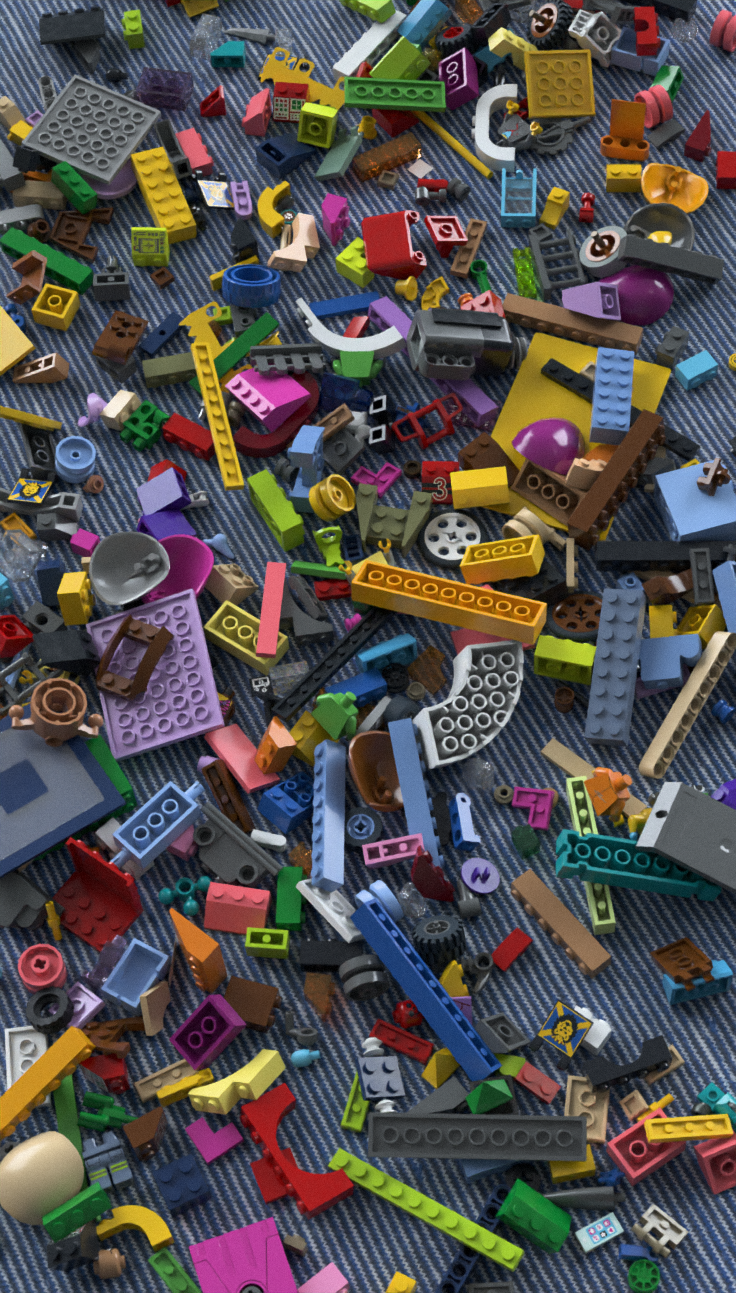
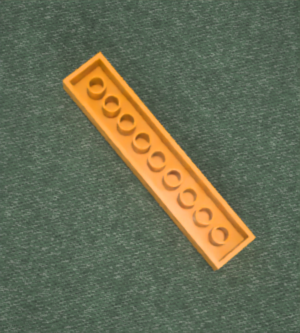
M365 560L351 582L353 601L534 645L546 622L547 603Z

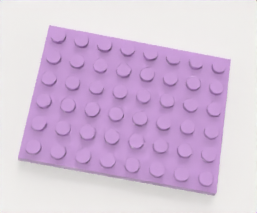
M193 589L86 624L87 632L92 636L100 660L113 634L129 614H131L133 619L158 628L164 626L174 635V639L170 640L166 645V650L150 677L146 693L141 692L136 695L137 698L127 701L99 690L111 753L116 762L225 727ZM124 637L117 647L107 671L134 681L140 662L149 646Z

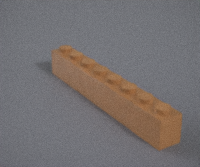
M507 293L502 305L508 323L580 340L592 345L634 351V355L637 354L643 338V328L593 317L564 307Z

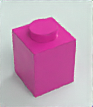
M79 528L77 533L71 537L70 543L74 553L83 557H91L95 548L100 543L99 536Z

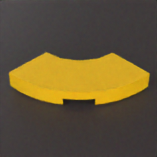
M443 277L435 279L426 287L421 298L422 310H428L430 307L440 308V300L449 293V287Z

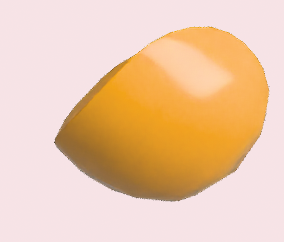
M650 163L643 170L641 179L642 192L649 205L668 203L678 206L686 214H690L699 208L708 195L709 186L706 180L680 166Z

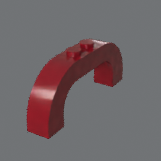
M306 370L303 374L294 372L290 377L312 396L270 434H255L242 426L232 436L236 451L254 458H266L277 455L287 448L286 445L296 438L303 425H311L319 409V389L315 379Z

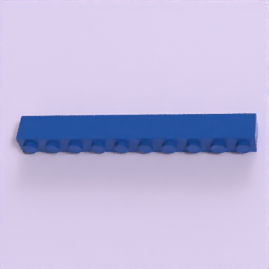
M374 898L363 903L350 916L355 927L362 933L367 943L374 949L379 959L386 965L392 976L404 989L406 995L410 997L418 1011L422 1013L430 1027L437 1033L442 1043L449 1049L457 1063L467 1073L469 1079L476 1086L487 1080L502 1067L501 1063L378 900Z

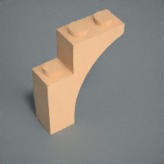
M297 214L292 222V244L284 249L273 252L268 261L269 268L301 272L307 263V258L313 259L320 249L313 215Z

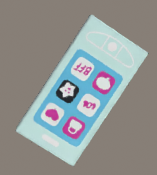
M612 1212L575 1232V1237L585 1254L620 1236L624 1233V1230Z

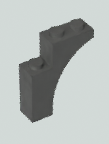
M170 119L154 123L153 127L159 147H164L176 178L180 179L192 175L193 172L189 158L184 154L178 143Z
M285 578L279 629H287L294 626L297 646H308L319 642L327 643L334 640L332 624L317 621L298 608L290 595L287 578Z

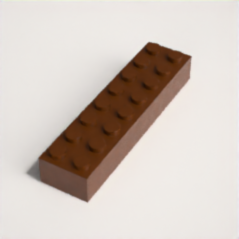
M643 409L567 522L569 538H574V544L590 551L592 546H595L596 542L599 541L602 531H606L612 516H616L620 504L626 501L630 489L636 486L640 474H644L648 461L654 459L658 447L664 444L666 436L663 417Z

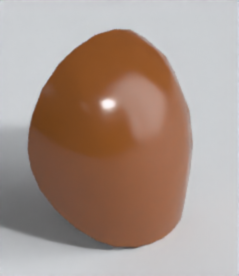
M382 731L359 733L352 738L348 753L349 768L359 793L367 805L374 810L392 812L403 808L404 804L390 733Z

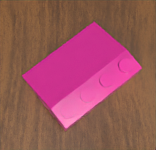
M254 368L237 374L225 385L233 398L241 403L247 411L271 432L312 396L288 374L279 375L276 371H269V375L262 376L258 372H254Z

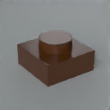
M164 266L150 275L151 280L161 290L175 281L174 276Z

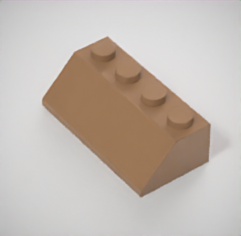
M527 458L511 486V489L566 526L589 491L565 484L566 475L550 471Z

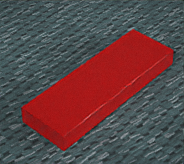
M379 1018L369 1034V1038L376 1037L382 1041V1045L424 1065L427 1063L435 1047L433 1043Z

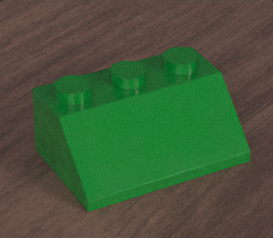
M520 1179L516 1180L496 1214L498 1219L548 1254L557 1253L569 1234L572 1217Z

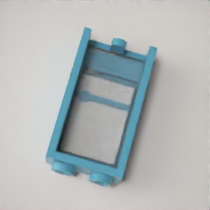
M502 168L501 227H535L537 169H533V178H523L522 170H517L516 178L506 177V168Z

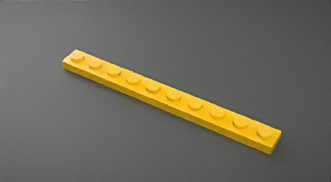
M209 342L191 343V352L225 491L243 490L244 482Z

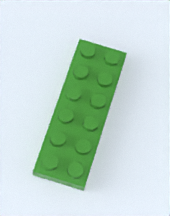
M344 77V107L445 112V82Z

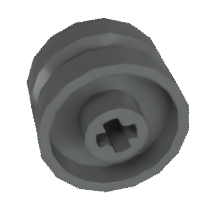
M369 954L352 958L343 963L338 969L341 980L345 983L343 986L345 996L350 1001H365L378 997L390 987L387 974L384 973V963L379 959L378 955Z

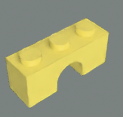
M503 27L488 38L491 52L501 58L511 53L513 65L525 71L524 52L538 51L535 45L529 44L523 38H519Z

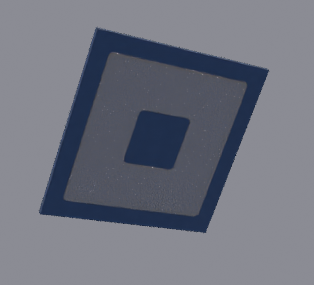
M29 703L22 707L24 709V716L20 720L30 719L31 707ZM9 715L0 720L1 879L126 805L125 800L80 735L63 741L61 746L51 747L45 743L44 738L33 730L12 729V719Z

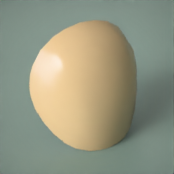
M55 1131L44 1132L22 1142L0 1162V1204L9 1215L23 1223L40 1225L43 1224L42 1216L79 1194L84 1178V1166L81 1156L70 1140L63 1134Z

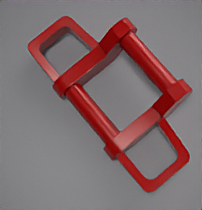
M450 393L394 422L392 429L401 443L417 437L419 445L424 450L435 441L447 435L455 434L451 419L461 413L463 407L455 393ZM448 399H452L458 410L448 415L442 405V402ZM436 410L443 421L445 429L426 438L417 419ZM408 420L415 433L403 437L397 426Z

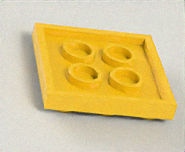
M0 406L1 418L54 431V428L61 429L62 422Z

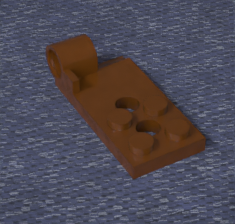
M115 311L95 343L92 355L126 365L146 331L149 321L124 312Z

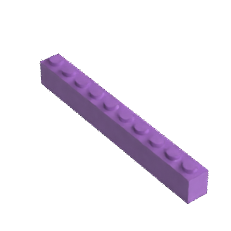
M387 296L370 303L368 317L383 332L395 326L406 343L407 334L412 323L406 314ZM405 347L402 351L409 357L408 349ZM429 378L445 395L455 393L463 407L462 412L477 427L495 419L498 406L470 378L468 380Z

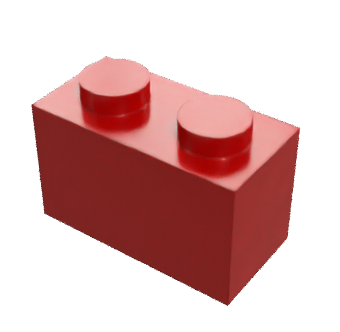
M717 151L716 189H736V151Z

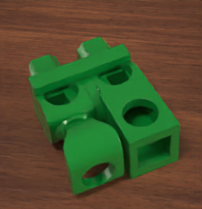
M145 399L128 420L123 423L124 429L119 434L120 439L128 443L133 438L135 441L132 443V446L138 452L145 448L151 449L161 436L162 423L165 424L170 419V416Z

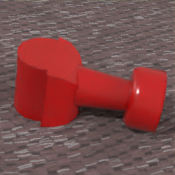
M584 193L581 198L584 206L580 208L579 222L593 223L594 208H591V206L595 203V195Z

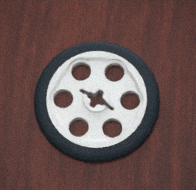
M449 508L437 511L429 516L418 534L417 542L422 555L429 562L442 568L457 569L460 568L464 556L458 554L457 551L459 549H467V546L487 543L488 535L483 522L476 515L466 510ZM463 521L466 523V526L460 528L456 524ZM445 522L448 526L446 528H439L438 524ZM468 535H475L476 539L469 541L466 537ZM431 536H437L439 540L437 542H431L429 538ZM456 536V539L449 540V537ZM446 549L449 553L443 556L439 554V551Z

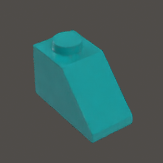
M228 41L211 52L212 67H245V41Z

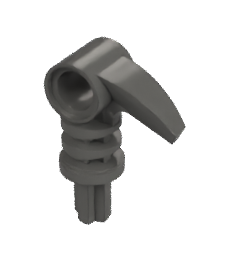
M481 952L476 955L475 959H472L471 956L468 959H464V956H461V960L455 959L458 965L461 964L464 975L465 972H469V975L475 974L478 976L473 993L476 995L480 993L487 985L493 972L492 956L489 953ZM448 962L432 964L433 973H443ZM482 962L489 964L487 967L484 968L479 966V964Z

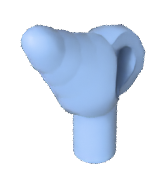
M220 533L213 539L203 540L208 547H214L218 552L230 559H234V554L230 550L227 537L224 534Z

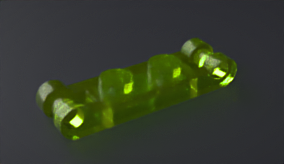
M525 247L522 250L514 248L512 249L518 295L536 299L537 290L530 247Z

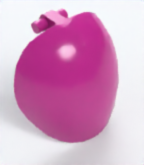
M178 534L158 540L168 555L170 562L169 573L150 593L142 597V602L147 604L189 589L195 591L197 599L204 590L214 564L213 552L204 542L190 535Z

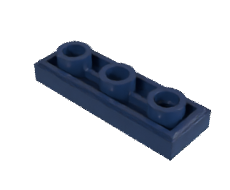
M172 312L138 345L139 350L153 358L185 326L179 325L184 318Z

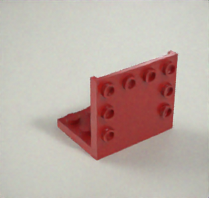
M70 837L66 842V846L76 871L52 898L65 908L60 917V925L105 957L144 911L140 895L137 892L138 888L135 885V879L129 873L125 872L123 874L113 862H106L97 851H90L81 840L76 841Z

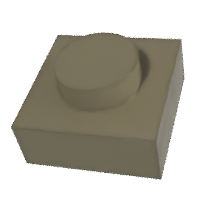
M288 1234L283 1241L284 1247L305 1257L308 1251L305 1239L295 1234L293 1237Z

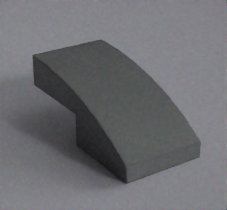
M673 119L654 130L647 136V139L660 150L670 140L674 142L686 130Z

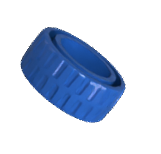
M243 264L230 267L223 273L222 295L227 302L233 305L260 308L270 306L280 298L281 277L273 268L256 264Z

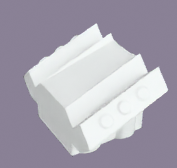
M579 10L568 29L569 35L576 38L577 43L584 50L590 49L591 57L598 59L601 66L608 68L611 63V49L620 38L622 30L610 22V19L602 11L597 14H591Z

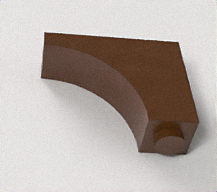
M691 569L669 577H660L658 575L641 585L652 605H668L693 591Z

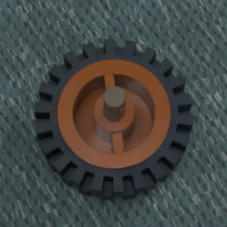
M545 0V3L541 1L539 3L540 7L536 6V11L531 10L529 12V16L532 19L528 20L531 24L527 25V38L531 44L544 51L557 48V43L561 44L563 42L562 38L566 39L567 37L566 32L569 33L568 27L572 24L570 20L574 18L571 15L573 10L569 4L562 0Z

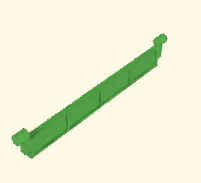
M73 1074L61 1081V1085L53 1091L58 1131L75 1146L84 1166V1178L79 1192L81 1193L88 1188L85 1161L82 1155L80 1126H77L79 1117ZM101 1214L96 1217V1224L101 1222Z

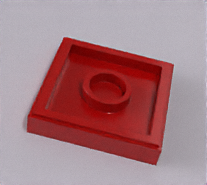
M290 1147L282 1150L283 1156L293 1166L298 1168ZM262 1158L250 1163L265 1204L288 1196L285 1190V1183L282 1179L279 1180L273 1171L274 1167L270 1161L267 1162Z

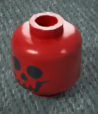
M411 999L398 1002L395 1011L392 1012L394 1022L398 1023L403 1029L418 1026L422 1023V1019L425 1018Z

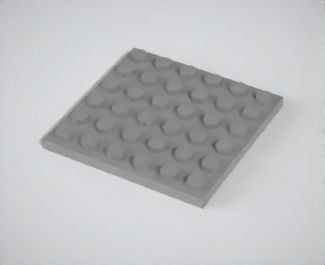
M74 75L23 140L22 145L39 150V155L59 164L66 160L75 171L110 185L129 160L131 154L135 152L153 128V124L159 120L161 111L78 75Z

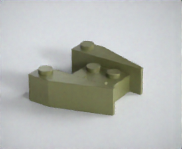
M359 483L356 507L363 552H366L368 544L378 545L379 541H382V545L386 547V539H389L391 547L402 549V558H405L417 541L420 530L431 515L433 507L432 493L414 491L410 510L377 506L378 486Z

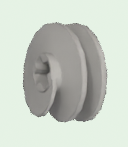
M512 337L515 346L508 363V368L512 369L513 365H515V368L519 369L521 359L525 360L527 357V342L524 337Z

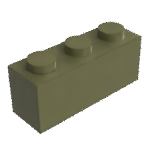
M192 352L142 361L147 388L191 381L197 375Z

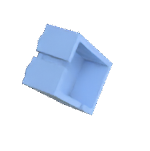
M623 27L620 38L611 49V64L638 72L643 70L645 74L656 76L661 65H664L669 55L670 40L657 36V38H660V48H657V55L637 56L636 32H634V29Z
M134 938L102 986L101 991L104 998L118 1006L122 1004L125 1010L140 1016L142 1013L140 995L158 984L159 979L163 981L171 968L170 958L168 955Z

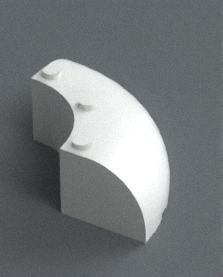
M510 640L467 645L453 660V684L448 698L438 705L423 708L412 720V724H417L419 735L415 736L416 743L420 742L422 754L420 756L426 768L444 767L473 755L487 745L505 726L521 692L524 663L522 642Z

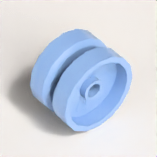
M79 436L66 437L60 441L55 453V470L57 475L69 483H81L88 480L93 475L95 468L96 451L94 445L89 440Z
M380 880L370 885L369 892L362 890L354 897L358 908L363 903L376 898L394 923L404 916L397 899Z

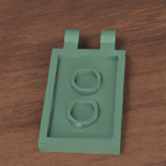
M353 126L350 135H345L346 128L339 130V140L334 141L314 176L318 182L344 175L363 141L361 138L364 136V132H357L359 126Z

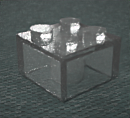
M21 529L6 530L0 540V570L13 582H27L39 563L44 550Z

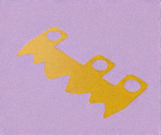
M280 47L274 49L263 69L261 82L265 79L273 78L274 85L275 82L308 84L310 90L309 102L320 99V105L330 104V107H336L337 110L344 104V90L339 88L340 82L344 81L343 76L338 79L332 89L308 78L315 66L313 62L301 58L294 70L284 67L290 52ZM278 51L284 52V60H276L275 54ZM306 62L310 65V69L307 72H302L299 69L300 64Z
M214 301L190 313L179 323L180 326H191L188 336H197L194 343L209 342L213 360L235 341L233 340L221 347L208 323L222 315L219 305ZM210 306L217 308V314L213 317L206 314V310ZM247 364L236 371L232 368L219 380L222 383L221 391L228 393L229 391L225 385L244 369H252L253 367Z

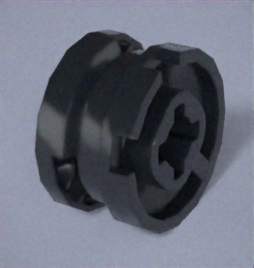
M391 663L383 669L382 677L387 683V691L389 693L398 694L407 689L409 674L404 665Z

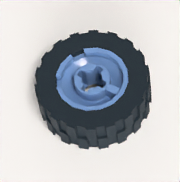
M367 807L352 808L345 813V848L360 854L363 853L362 845L382 841V820H380V816L374 810H370Z

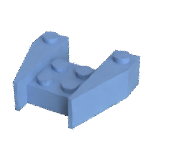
M303 425L293 441L292 448H288L287 457L290 459L291 467L300 468L293 492L289 493L288 501H291L294 505L295 511L314 512L309 501V491L311 487L321 482L325 459H323V433L325 427Z

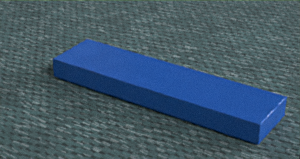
M378 291L313 302L309 303V307L319 320L368 311L370 303L380 298Z

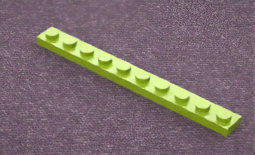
M340 1148L328 1164L330 1170L337 1171L343 1168L351 1182L512 1272L515 1271L525 1254L521 1248Z

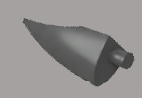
M614 1186L576 1188L541 1194L556 1206L586 1210H615V1202H626L625 1193H614Z

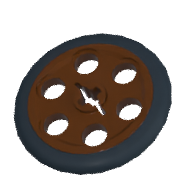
M574 591L569 593V597L547 608L546 625L552 633L564 640L586 642L597 639L600 617L596 616V614L601 613L603 595L590 591ZM587 603H593L594 605H593V606H586L585 604H587ZM568 604H574L575 606H574V607H567L566 605H568ZM580 611L582 613V622L580 621ZM561 615L566 616V618L559 619L557 617ZM589 625L596 626L595 628H587ZM570 626L577 627L576 629H568Z

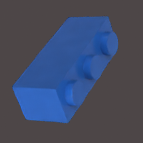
M375 667L324 688V694L333 693L335 695L340 692L345 695L349 691L356 696L353 705L356 708L363 707L369 702L380 700L386 696L387 683Z

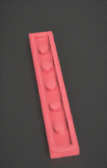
M267 562L256 657L276 658L286 563Z

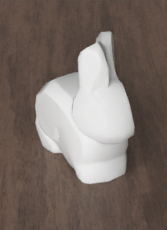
M351 411L355 420L346 425L345 428L351 434H355V438L364 445V439L369 437V429H372L367 425L368 413Z

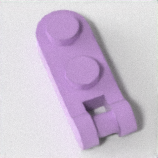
M230 182V191L236 217H241L243 220L251 218L252 203L248 182Z

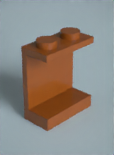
M33 250L15 261L12 269L23 275L21 286L8 293L6 297L14 303L21 305L41 293L47 258Z

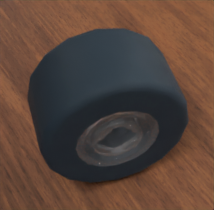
M403 696L393 698L385 708L383 724L389 728L388 722L407 718L413 720L419 714L417 704Z

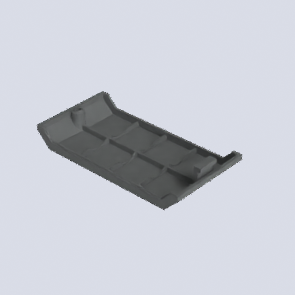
M664 782L635 849L641 852H655L736 894V810L682 782Z

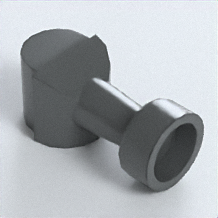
M424 186L415 189V203L423 207L428 205L430 200L438 199L440 203H446V189H440L439 192H428V189Z

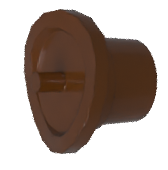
M45 220L31 223L27 230L28 236L36 238L41 243H46L51 233L49 224Z

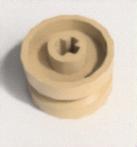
M522 509L513 517V520H509L502 527V534L505 540L538 534L542 545L549 540V532L544 523L534 513L526 509Z

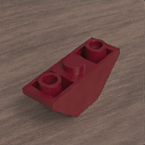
M420 845L417 847L411 869L412 883L424 898L446 902L454 901L453 892L455 889L450 881H445L442 869L433 864L432 861L434 860L428 850L424 851Z

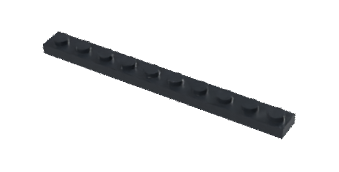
M553 358L541 369L542 375L592 404L594 382ZM632 405L630 427L633 426L642 412ZM664 424L666 439L662 446L690 462L700 451V445Z
M374 606L271 709L272 714L287 723L397 611Z

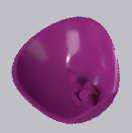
M635 265L623 268L599 281L618 286L620 321L627 324H651L660 319L669 310L673 302V283L670 277L662 271Z
M544 418L535 421L521 429L512 440L513 447L524 457L559 474L567 475L574 459L584 457L585 442L580 429L574 423L564 418Z

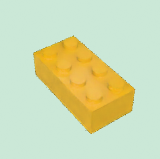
M539 534L467 546L460 569L466 584L478 585L490 581L497 582L502 579H516L522 576L531 577L539 573L545 551Z

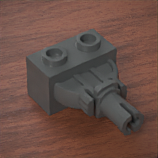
M113 255V261H111V256L107 257V272L103 268L102 273L93 274L95 301L130 300L129 273L123 272L121 267H119L118 272V258Z

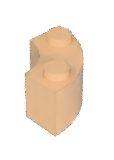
M575 458L566 475L565 484L590 490L607 463L600 459L587 461Z

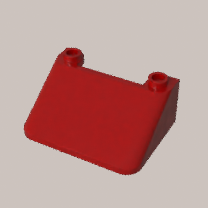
M405 210L366 217L362 220L361 226L366 264L372 273L399 280H407L410 276H414L417 280L427 266L424 254L420 251L413 252L409 228L412 224H416L419 221V212Z

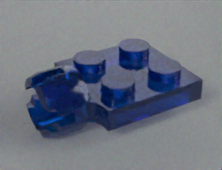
M325 372L323 374L318 408L334 411L345 403L351 411L360 410L367 412L370 410V398H373V392L362 389L359 386L360 380Z

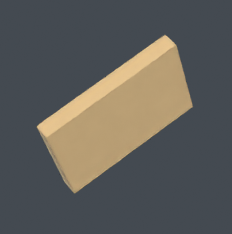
M568 1075L564 1116H587V1142L605 1144L610 1089L603 1093H598V1091L592 1093L585 1077Z

